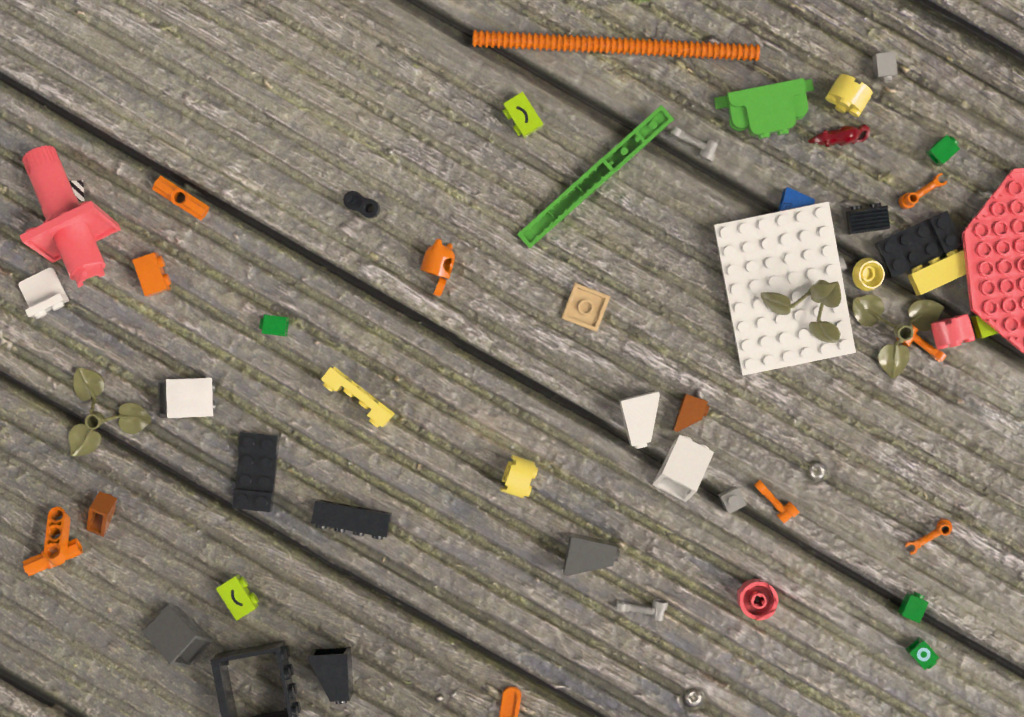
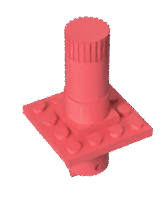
M46 145L28 151L23 156L22 162L46 221L42 225L29 228L25 233L21 234L22 242L52 263L62 259L70 279L76 281L78 288L83 286V281L88 278L104 276L106 264L96 242L121 230L119 224L94 202L85 201L79 203L53 146Z

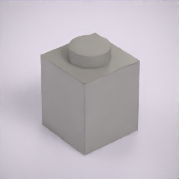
M895 51L877 53L872 56L874 80L880 79L881 82H888L898 75Z
M736 486L718 494L729 514L746 506Z

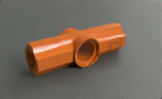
M160 175L153 184L152 190L200 221L209 212L210 206ZM183 193L185 200L182 203H178L177 196Z
M77 538L68 542L66 560L83 553V547ZM44 551L39 555L22 561L23 568L28 576L47 568L56 567L45 557ZM55 552L52 557L56 556L58 552Z

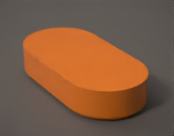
M508 686L503 690L499 717H518L521 691L516 686Z

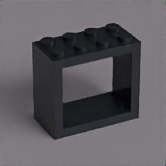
M285 640L217 653L210 660L221 717H237L228 670L229 661L267 653H273L274 656L277 655L287 708H284L282 711L251 717L299 716L301 706L299 701L296 702L297 685L292 681L294 670L292 664H289L288 661L290 649L288 645H285Z

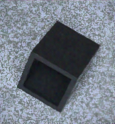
M351 647L313 649L308 656V660L329 701L335 702V704H346L354 693Z

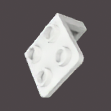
M47 268L19 282V288L29 306V309L25 310L28 317L42 318L47 315L46 312L52 309L53 311L58 310L64 306V303L69 301L53 268Z

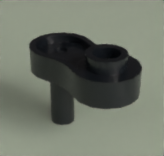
M349 191L344 195L343 202L348 209L358 211L370 219L377 217L380 213V205L377 201L365 198L357 191ZM374 206V210L370 213L368 211L369 207Z

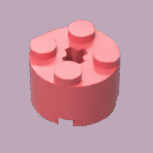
M968 314L954 316L953 318L939 320L930 324L937 350L947 348L948 344L950 348L959 346L963 340L964 343L976 340Z
M750 579L744 582L737 590V603L743 613L749 618L765 620L775 613L778 605V595L768 582L762 579ZM756 596L761 597L759 598V603L754 601Z

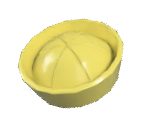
M863 258L858 261L852 272L855 285L864 291L874 290L881 285L885 275L881 264L872 258Z

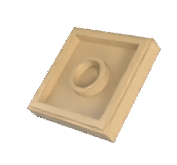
M574 283L561 319L597 332L611 296Z

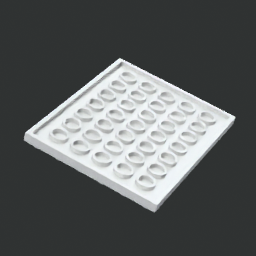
M828 201L714 224L742 375L856 353ZM818 280H825L829 283L838 281L841 289V302L835 308L824 305L821 315V321L830 322L839 329L841 335L838 343L821 341L810 332L809 324L810 322H817L820 303L814 302L811 299V295L794 308H790L791 312L788 315H779L772 312L765 305L761 298V293L774 292L783 294L790 299V304H793L806 294Z

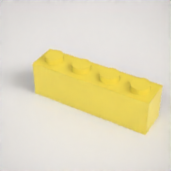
M964 249L950 251L946 253L947 257L943 259L936 257L928 261L930 265L925 267L919 265L912 268V273L907 276L916 296L966 275Z

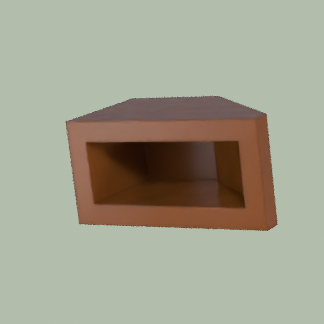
M684 394L672 430L678 432L702 420L703 416L706 417L710 407L707 405L708 401Z
M99 491L89 507L86 530L102 537L105 536L116 510V497Z

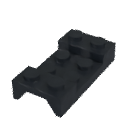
M948 211L937 214L874 243L887 266L889 278H894L963 246Z
M240 432L236 486L233 493L232 508L271 512L273 510L280 435Z

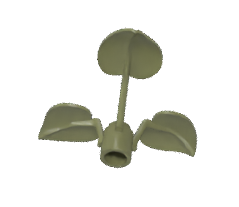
M818 280L806 294L793 304H790V299L783 294L774 292L761 293V298L765 305L772 312L779 315H788L791 312L790 308H794L811 295V299L816 303H820L817 322H810L809 324L810 332L821 341L838 343L841 335L839 329L830 322L821 321L824 305L835 308L841 302V289L838 281L829 283L825 280Z
M872 294L854 298L852 302L853 315L863 326L871 327L875 325L878 319L894 328V335L899 340L894 343V346L891 344L884 345L878 353L879 365L892 379L901 374L909 362L910 352L908 347L898 344L908 341L913 337L912 322L918 330L928 331L931 329L930 324L938 321L944 309V306L935 301L917 300L908 308V315L911 317L908 325L903 323L895 325L880 317L884 312V303L878 296Z
M82 367L77 368L73 379L75 394L82 401H87L92 397V404L89 410L90 414L85 418V424H77L70 430L69 444L71 456L87 455L99 447L101 435L99 432L94 431V429L101 426L103 422L120 418L118 425L127 434H136L151 423V417L147 410L134 402L122 404L119 408L120 415L104 418L101 412L94 411L95 396L100 395L104 391V379L96 371Z

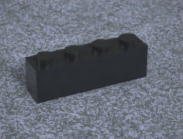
M317 499L314 504L311 524H316L315 527L320 529L333 527L334 531L345 533L346 530L353 531V535L357 536L370 534L374 539L383 540V537L387 538L392 513Z

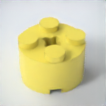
M840 74L825 99L835 104L837 111L843 114L847 111L851 115L859 117L873 92L863 82L860 84L855 82L856 78Z
M512 455L513 461H508L502 478L505 486L500 487V491L523 499L524 496L529 497L532 489L530 482L532 478L535 479L538 468L535 466V462Z

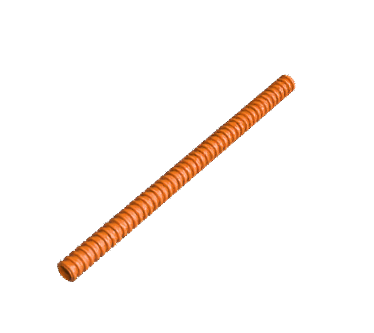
M474 30L472 36L473 47L479 45V47L485 46V48H488V46L500 48L501 46L503 49H506V47H509V49L521 47L522 50L524 48H527V50L539 48V50L545 49V51L557 49V51L563 50V52H566V50L578 52L580 50L581 53H584V51H587V53L599 51L600 54L602 52H605V54L617 52V54L623 53V55H626V53H629V55H632V53H635V55L641 54V56H644V54L656 56L658 54L659 57L665 55V57L677 55V57L683 56V58H686V56L692 58L694 56L695 58L701 57V59H704V57L716 59L717 57L719 60L722 58L734 60L736 58L737 61L740 59L746 61V59L748 61H752V59L758 61L760 57L759 44L755 46L750 44L748 46L746 43L744 45H741V43L729 45L727 42L726 44H723V42L711 44V42L705 43L704 41L702 43H699V41L693 43V41L687 42L686 40L684 42H681V40L669 42L668 39L666 41H663V39L651 41L649 38L648 40H645V38L633 40V38L627 39L626 37L624 39L612 37L611 39L608 36L606 38H603V36L591 38L590 35L588 37H585V35L573 37V35L567 36V34L555 36V34L549 35V33H546V35L534 33L532 35L530 32L528 34H525V32L513 34L511 31L510 33H507V31L495 33V31L489 32V30H486V32Z

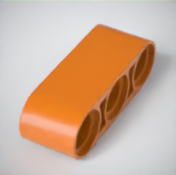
M58 506L53 507L48 513L44 543L45 557L51 564L56 566L66 561L71 522L65 510ZM55 552H58L56 556L52 557Z

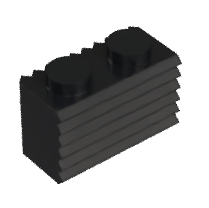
M881 203L870 204V208L865 209L862 208V205L853 206L851 211L846 212L849 235L890 229L887 205L882 206Z

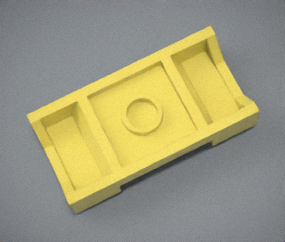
M330 367L321 379L324 381L323 386L331 392L340 391L344 387L343 391L348 396L357 397L360 400L358 403L365 409L371 408L372 410L367 416L370 417L369 422L377 428L386 426L395 414L336 367Z

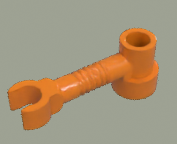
M943 173L934 176L930 183L916 192L905 193L900 196L898 201L900 207L910 209L919 201V198L934 188L945 185L947 181L943 183L938 181L939 176Z
M912 325L913 337L901 344L909 347L914 341L939 363L940 361L943 362L946 354L937 350V348H934L916 333L919 330Z
M761 480L754 484L779 511L777 516L784 524L792 516L795 517L800 513L790 501L782 505Z
M946 518L938 520L935 530L914 541H907L905 547L914 545L915 548L910 551V554H915L921 546L940 535H949L952 531V523ZM947 526L948 529L942 530V527Z

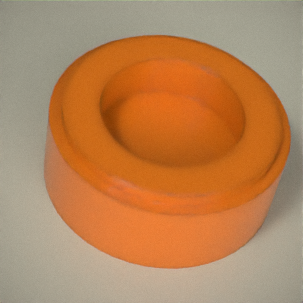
M439 277L433 295L441 296L447 281L445 278Z

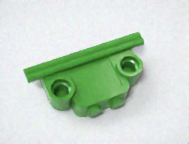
M804 78L729 92L726 96L714 98L716 110L728 107L729 125L733 130L744 131L748 129L751 136L765 139L769 138L772 133H777L778 136L788 134L789 130L796 124V120H800L806 115L808 111L806 92L814 91L812 79L804 80Z

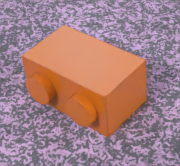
M153 252L132 260L144 296L150 297L170 290L171 279L168 273L165 274L163 269L165 262L161 255L159 256L158 253Z

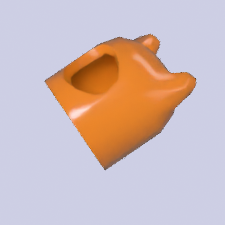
M436 239L434 244L427 248L420 270L449 279L455 262V254L452 250L453 245L448 243L445 246L442 244L441 239Z

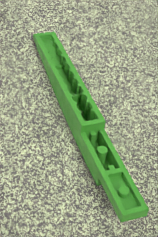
M662 105L658 107L517 235L529 248L534 246L639 153L652 139L674 121V118Z

